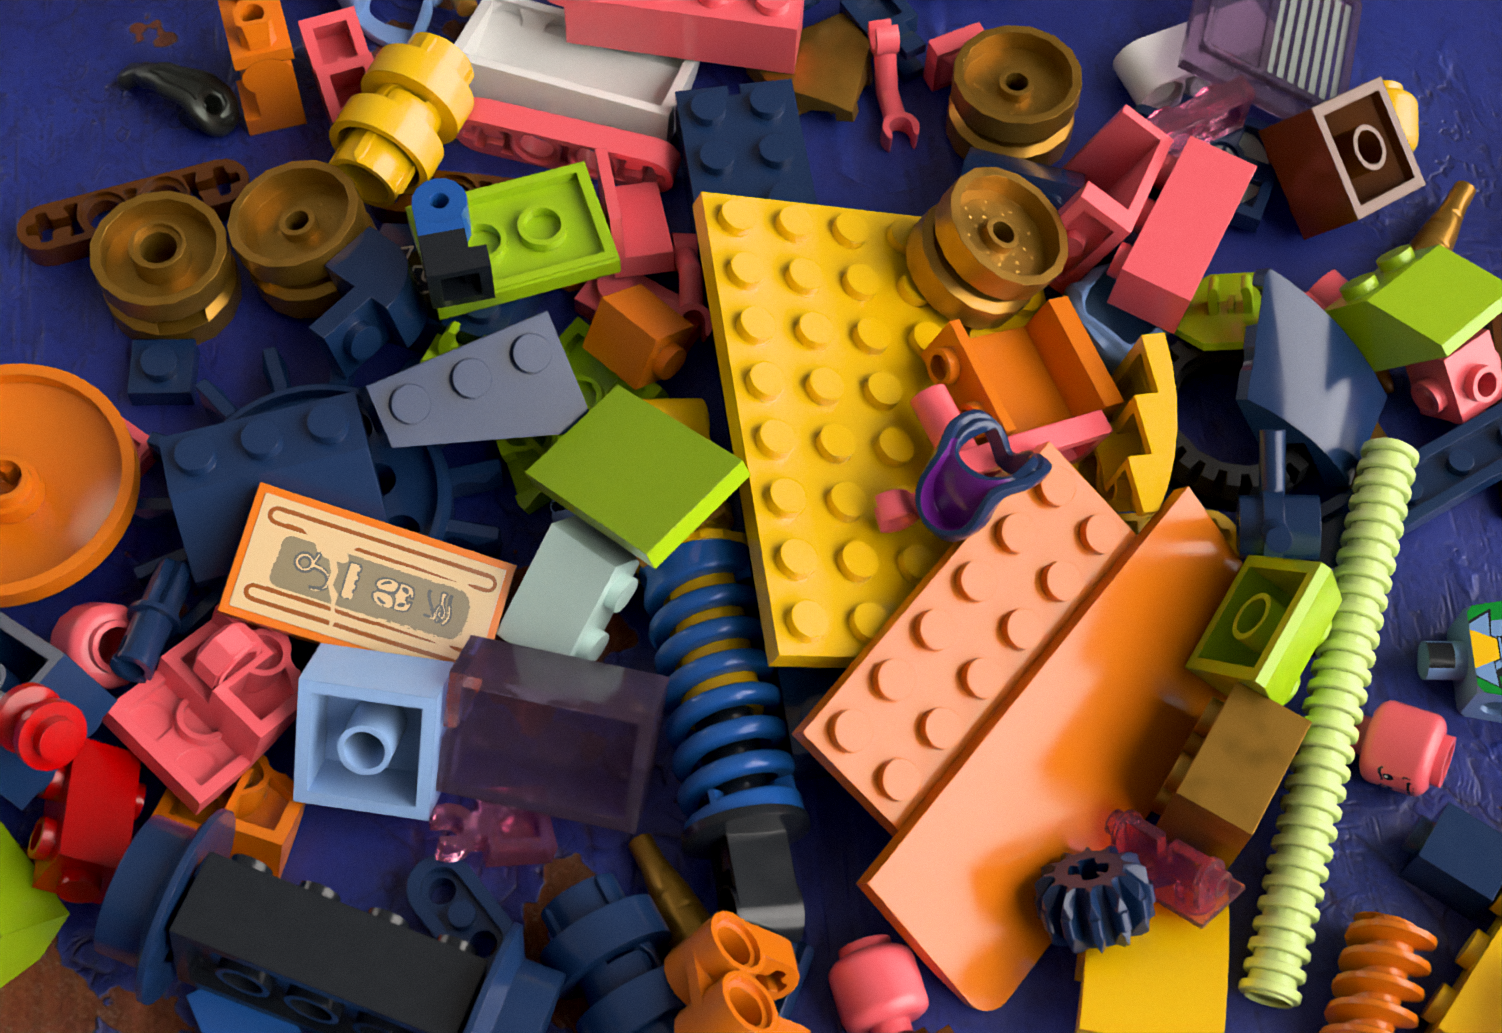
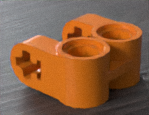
M720 911L710 917L666 956L664 972L667 981L674 993L687 1005L678 1013L674 1020L675 1033H811L804 1026L779 1017L774 1000L781 999L790 994L798 986L800 979L793 946L783 936L751 924L732 912Z

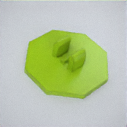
M1255 272L1210 274L1203 278L1174 335L1203 351L1243 349L1246 326L1257 324L1262 297L1259 290L1252 285Z

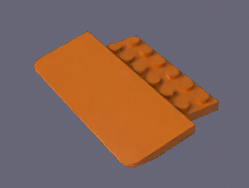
M1050 441L1037 445L1032 450L1034 453L1043 455L1052 464V469L1048 476L1035 487L1004 498L983 529L967 539L952 544L792 733L802 746L893 837L857 881L858 887L923 963L965 1005L982 1011L995 1010L1004 1005L1051 944L1048 932L1044 931L1042 920L1038 919L1034 903V896H1036L1034 883L1041 878V868L1048 863L1060 862L1061 854L1063 853L1078 854L1083 852L1087 846L1092 851H1101L1108 846H1116L1120 853L1151 812L1149 809L1174 767L1179 754L1212 696L1222 702L1226 701V695L1186 669L1185 665L1243 565L1189 486L1174 490L1161 505L1160 510L1153 515L1140 533L1136 535Z

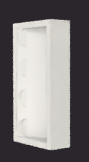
M481 0L454 44L466 55L471 63L474 78L469 84V88L473 97L488 98L665 140L670 143L675 132V91L692 89L701 62L566 43L564 9L531 0Z

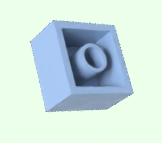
M320 643L298 678L293 801L429 821L446 783L455 662Z

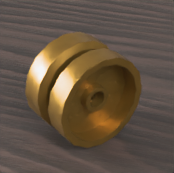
M1004 25L981 31L965 42L954 61L952 88L947 109L946 134L955 152L965 160L970 147L1049 166L1061 159L1071 139L1074 113L1078 107L1082 90V68L1072 49L1056 36L1030 26Z
M318 160L291 161L266 170L242 190L232 204L227 224L232 246L242 264L249 270L251 279L261 297L276 312L297 319L320 318L341 299L324 265L369 226L377 230L370 215L365 210L363 200L354 181L338 166Z
M998 167L974 168L959 177L942 195L940 202L930 208L914 225L906 241L907 266L916 288L935 310L951 321L960 319L963 326L977 330L999 328L1013 318L1031 301L1034 295L1043 290L1062 272L1069 255L1067 232L1057 209L1039 188L1025 178Z
M173 191L140 194L118 204L99 222L90 242V267L120 331L132 340L195 339L197 345L216 337L233 320L242 299L241 275L231 252V244L226 229L214 209L195 196Z

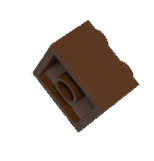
M1381 76L1258 131L1266 149L1267 158L1275 170L1288 201L1291 215L1296 220L1304 240L1358 221L1426 185Z

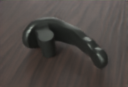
M145 61L143 63H130L117 76V84L122 90H130L139 85L143 89L155 90L162 98L174 101L182 106L183 109L177 117L186 128L192 131H196L199 128L210 136L224 137L232 132L237 125L239 118L237 98L230 86L213 73L182 67L170 62L152 63Z

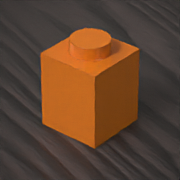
M640 283L601 298L582 347L633 389L637 390L661 379L668 380L680 370L687 357V351L684 348L694 325Z

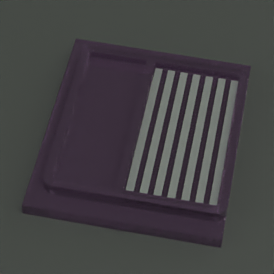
M1193 0L1178 67L1281 119H1285L1349 90L1362 3L1360 0Z

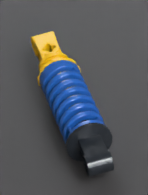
M702 398L643 399L711 441L709 413L706 403ZM725 500L722 505L727 512L700 526L656 569L650 565L642 568L639 564L635 573H637L638 582L645 589L643 596L644 609L652 619L649 623L648 635L651 644L657 650L654 670L659 680L664 683L660 690L659 699L664 712L670 716L666 722L665 733L669 744L676 749L672 756L671 768L676 779L682 783L678 790L677 803L682 813L689 817L680 836L682 851L693 858L711 860L718 899V912H732L751 924L783 936L791 943H798L804 932L805 910L803 897L796 883L789 845L800 840L810 831L811 822L809 813L804 809L802 795L795 787L792 775L796 768L795 760L789 752L775 749L788 738L786 722L782 718L771 715L778 710L782 703L781 692L777 686L765 682L772 677L776 667L768 666L766 651L760 649L765 644L761 620L754 617L759 613L756 589L748 585L753 581L754 577L747 535L742 532L731 531L734 524L731 505ZM699 759L702 761V767L696 765ZM706 793L708 795V801L702 799V797Z

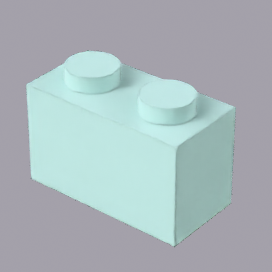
M576 515L552 523L496 634L557 677L582 665L589 667L598 659L609 641V634L604 630L613 613L621 611L637 589L638 580L633 575L640 564L631 552Z

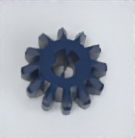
M1087 846L1083 852L1078 854L1063 853L1061 854L1060 862L1048 863L1041 868V878L1034 883L1036 891L1034 903L1038 919L1042 920L1044 931L1048 932L1052 945L1062 947L1069 945L1073 953H1081L1088 948H1098L1103 954L1106 947L1115 944L1127 947L1130 945L1131 936H1141L1149 932V920L1155 916L1153 903L1156 902L1153 882L1152 879H1148L1146 867L1140 864L1136 853H1119L1116 846H1108L1101 851H1092Z

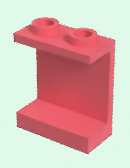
M1127 104L1062 167V169L1085 174L1084 186L1058 210L1067 232L1069 255L1062 272L1048 285L1062 295L1069 284L1078 282L1131 234L1174 139Z

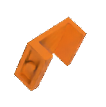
M1068 296L1049 299L1023 327L969 338L960 319L949 321L921 353L927 366L929 377L934 384H944L960 414L973 409L983 410L1003 427L1007 437L1097 410H1102L1108 419L1124 403L1121 394ZM984 433L973 437L977 445L989 442Z

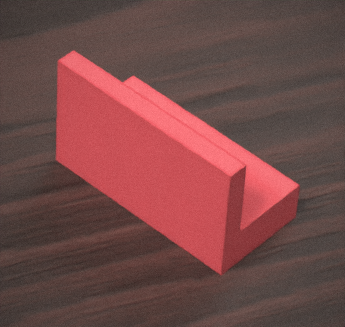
M607 148L595 149L600 205L621 262V272L614 274L615 279L675 271L674 250L657 181L615 186Z

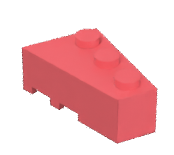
M1191 135L1179 158L1168 153L1152 186L1161 190L1157 201L1147 197L1132 232L1139 234L1134 245L1122 241L1108 268L1106 275L1116 279V282L1106 303L1174 334L1257 166Z

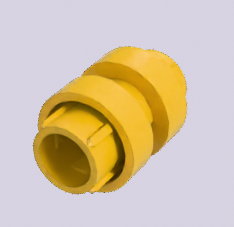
M428 32L415 33L410 37L407 44H388L378 52L361 80L362 93L355 94L348 99L329 131L330 142L336 152L328 164L338 166L354 181L364 203L376 207H389L394 204L399 194H414L416 188L431 179L444 157L443 144L450 143L456 138L474 107V97L469 88V84L474 78V73L466 55L447 39Z

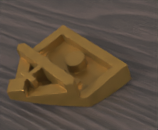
M839 13L802 29L794 74L746 68V73L755 82L792 79L799 115L810 110L828 111L831 115L835 113L836 121L854 122L859 112L857 101L864 87L871 85L873 81L870 61L872 52L869 40L848 17L843 13Z

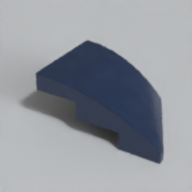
M1272 268L1256 269L1252 285L1259 290L1262 297L1257 324L1246 326L1243 345L1244 362L1239 373L1236 401L1258 444L1259 429H1285L1286 444L1305 443L1326 487H1350L1356 473L1357 464L1362 459L1360 454L1361 447L1364 442L1370 440L1387 400V395L1375 372L1358 347L1314 300Z

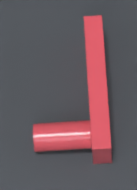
M944 384L931 386L918 393L910 401L934 449H936L949 422L960 415ZM1097 410L1009 436L1008 440L1011 450L1015 453L1026 450L1032 451L1037 445L1050 441L1072 465L1084 460L1113 432V429L1103 411ZM972 438L961 447L959 452L961 459L977 473L987 477L1012 475L1003 471L996 464L989 442L977 445L974 438Z

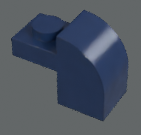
M369 226L324 265L341 299L308 327L330 367L346 379L391 338L409 348L421 334L428 316L426 296L403 250L394 241Z

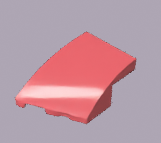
M218 605L215 606L212 619L160 657L157 670L150 681L147 679L145 683H138L119 697L118 701L102 719V723L195 815L199 814L240 778L297 718L298 678L301 675V671L292 662V645L288 635L217 614ZM245 623L263 641L260 655L218 687L211 689L193 671L199 648L212 634L224 625Z

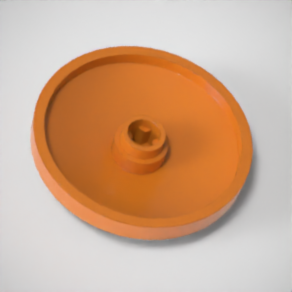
M25 363L0 365V608L39 601L61 592L87 576L105 560L123 537L131 522L139 497L141 476L138 453L129 429L117 408L100 390L84 379L72 373L43 365Z

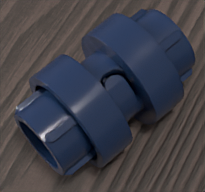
M603 873L573 885L551 900L542 910L541 918L553 939L542 950L539 959L542 965L566 974L559 996L561 999L585 998L589 1009L576 1023L578 1033H675L674 1020L678 1013L687 1005L674 993L664 972V963L659 953L670 942L672 933L652 897L648 894L626 897L615 875Z

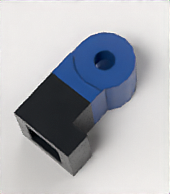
M436 178L422 183L416 188L412 196V211L432 309L496 298L487 245L468 246V241L471 237V220L467 195L463 187L457 182L446 178Z

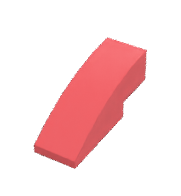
M354 6L298 21L300 39L330 126L333 125L348 99L355 94L362 93L361 80L374 60L372 52L368 50Z

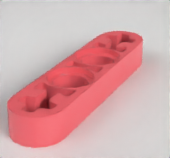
M474 97L473 110L456 136L463 145L471 150L548 169H555L584 161L590 178L598 180L595 152L591 150L607 148L615 184L629 185L657 181L659 192H666L672 188L681 162L680 152L667 141L656 137L480 97Z

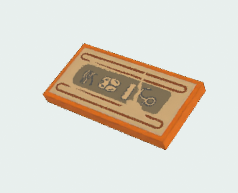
M260 482L216 613L317 645L324 643L455 662L453 687L477 693L481 686L517 565Z

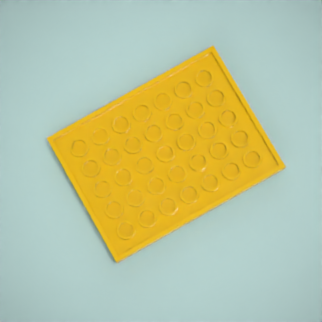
M701 192L692 208L733 455L743 460L751 475L739 486L768 666L848 668L954 543L937 538L928 531L921 519H917L913 525L901 531L880 533L874 508L878 507L875 496L880 493L894 489H905L910 493H915L919 477L935 451L910 401L921 391L936 385L929 377L927 366L921 353L951 320L935 310L920 293L907 266L906 241L914 225L921 217ZM1044 290L1034 295L1022 310L999 328L977 330L963 326L968 337L973 338L1025 326L1046 303ZM1085 459L1072 464L1090 484Z

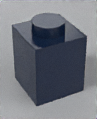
M1448 802L1432 820L1421 814L1400 847L1410 856L1398 876L1470 921L1494 900L1502 885V833L1451 802Z

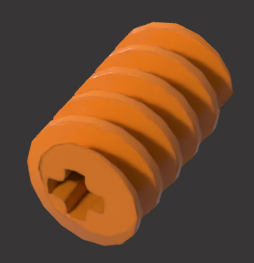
M1375 911L1355 913L1353 917L1355 922L1350 923L1344 934L1348 947L1344 948L1338 957L1339 969L1343 973L1337 974L1331 984L1332 994L1336 999L1330 1000L1324 1011L1325 1019L1330 1025L1324 1026L1319 1033H1394L1395 1028L1414 1029L1418 1027V1016L1402 1007L1401 1003H1420L1424 1001V989L1407 980L1408 976L1426 977L1430 975L1432 969L1430 963L1422 957L1415 955L1414 951L1432 952L1437 948V938L1428 931L1397 916Z

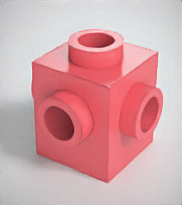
M1480 329L1448 357L1405 366L1412 386V398L1422 415L1447 420L1454 424H1464L1485 412L1487 408L1502 398L1501 360L1495 350L1489 329Z

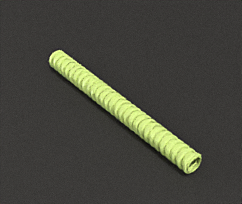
M1394 438L1370 439L1363 443L1360 450L1362 459L1358 462L1356 468L1358 477L1355 478L1352 485L1354 495L1349 499L1348 507L1350 512L1344 520L1347 530L1343 531L1340 538V544L1343 548L1339 549L1336 555L1338 567H1335L1333 571L1343 601L1332 618V628L1328 637L1315 649V654L1319 659L1313 661L1310 669L1315 678L1310 679L1306 687V691L1311 697L1305 698L1302 704V710L1307 715L1304 718L1312 723L1297 750L1298 755L1294 756L1289 765L1290 770L1294 774L1288 775L1285 779L1284 787L1290 793L1283 795L1281 798L1280 807L1285 814H1281L1276 818L1275 826L1280 831V834L1274 835L1271 840V847L1276 851V854L1270 855L1266 862L1267 868L1272 872L1263 877L1261 884L1263 889L1267 891V894L1261 895L1257 901V907L1262 911V915H1258L1253 919L1252 927L1258 933L1257 936H1252L1248 941L1247 947L1253 952V955L1244 960L1243 969L1248 973V977L1242 978L1238 985V989L1246 998L1270 1007L1281 1009L1298 1007L1301 1004L1302 995L1297 991V986H1302L1306 983L1307 975L1301 970L1302 965H1307L1311 960V953L1306 949V945L1312 944L1315 941L1316 933L1310 926L1319 921L1320 911L1315 907V904L1321 903L1325 895L1324 890L1319 885L1328 880L1329 871L1324 866V863H1329L1334 854L1328 843L1335 842L1338 831L1333 826V823H1338L1341 820L1342 810L1337 804L1343 803L1347 794L1341 784L1347 783L1351 776L1350 769L1346 765L1353 762L1355 751L1350 745L1356 744L1359 739L1358 729L1354 726L1360 725L1363 721L1364 714L1359 707L1364 706L1368 698V694L1363 688L1368 687L1372 679V675L1368 670L1374 666L1376 661L1375 653L1372 650L1379 646L1380 637L1377 631H1380L1384 624V618L1381 613L1388 606V599L1385 594H1388L1392 587V581L1389 576L1393 575L1396 569V562L1393 558L1398 555L1400 550L1398 540L1404 532L1402 522L1408 514L1406 504L1411 499L1412 491L1410 486L1415 481L1416 474L1414 468L1418 465L1420 458L1418 451L1411 445Z

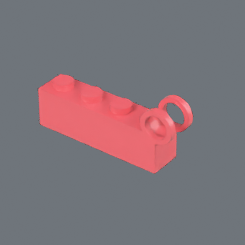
M547 0L550 3L564 7L566 43L794 74L802 32L804 0Z

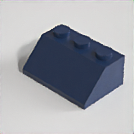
M355 391L158 438L170 501L197 588L227 581L260 482L389 524L367 428Z

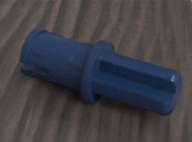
M169 557L160 560L153 571L141 600L134 601L129 606L127 611L129 625L116 653L113 654L110 660L112 671L124 680L133 683H145L147 679L150 681L154 676L156 665L168 638L178 634L181 626L178 614L193 583L191 568L187 562L175 561Z

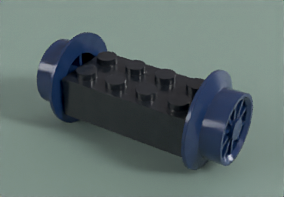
M225 808L217 810L197 829L159 814L152 816L136 834L119 863L106 892L94 933L95 951L135 967V997L139 1003L151 1005L156 1002L177 975L178 980L296 1025L312 1033H546L566 974L525 958L523 925L514 922L509 929L485 980L488 960L477 956L478 951L476 948L460 938L445 934L438 935L436 939L409 929L408 922L391 911L373 907L368 912L340 902V896L322 884L313 881H301L298 886L272 875V870L266 864L244 854H233L231 859H229L234 841L236 819L233 811Z

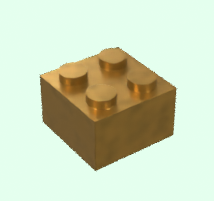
M1238 681L1225 702L1212 696L1149 809L1161 816L1150 837L1215 874L1224 875L1254 834L1312 722Z

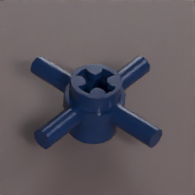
M1259 429L1258 495L1237 496L1236 548L1238 559H1246L1248 555L1297 560H1318L1320 557L1322 530L1319 495H1285V429Z

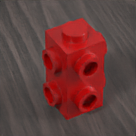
M86 738L77 756L68 764L59 768L55 772L51 783L42 792L37 794L38 798L45 799L43 816L35 824L28 845V857L36 859L32 888L55 893L61 899L73 903L91 902L100 905L104 900L117 867L132 842L133 825L142 810L146 797V785L139 782L141 760L131 751Z

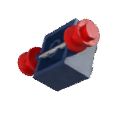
M0 612V794L22 811L36 794L42 792L51 783L55 772L77 756L84 745L85 739L98 729L103 717L118 700L65 653L2 612Z

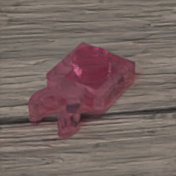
M544 792L478 795L473 812L458 804H440L433 808L429 821L430 830H450L457 835L439 837L435 858L441 862H457L467 857L471 851H482L485 867L548 864L553 862L558 848Z

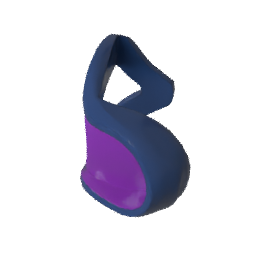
M979 409L966 411L953 418L946 426L935 451L919 477L915 490L917 512L928 531L937 538L947 542L962 541L978 533L986 526L1004 498L1027 491L1041 483L1050 473L1052 464L1043 455L1030 450L1020 453L1013 452L1003 427L990 414ZM984 433L990 443L996 464L1003 471L1012 475L987 477L977 473L961 459L959 455L961 447L973 437Z

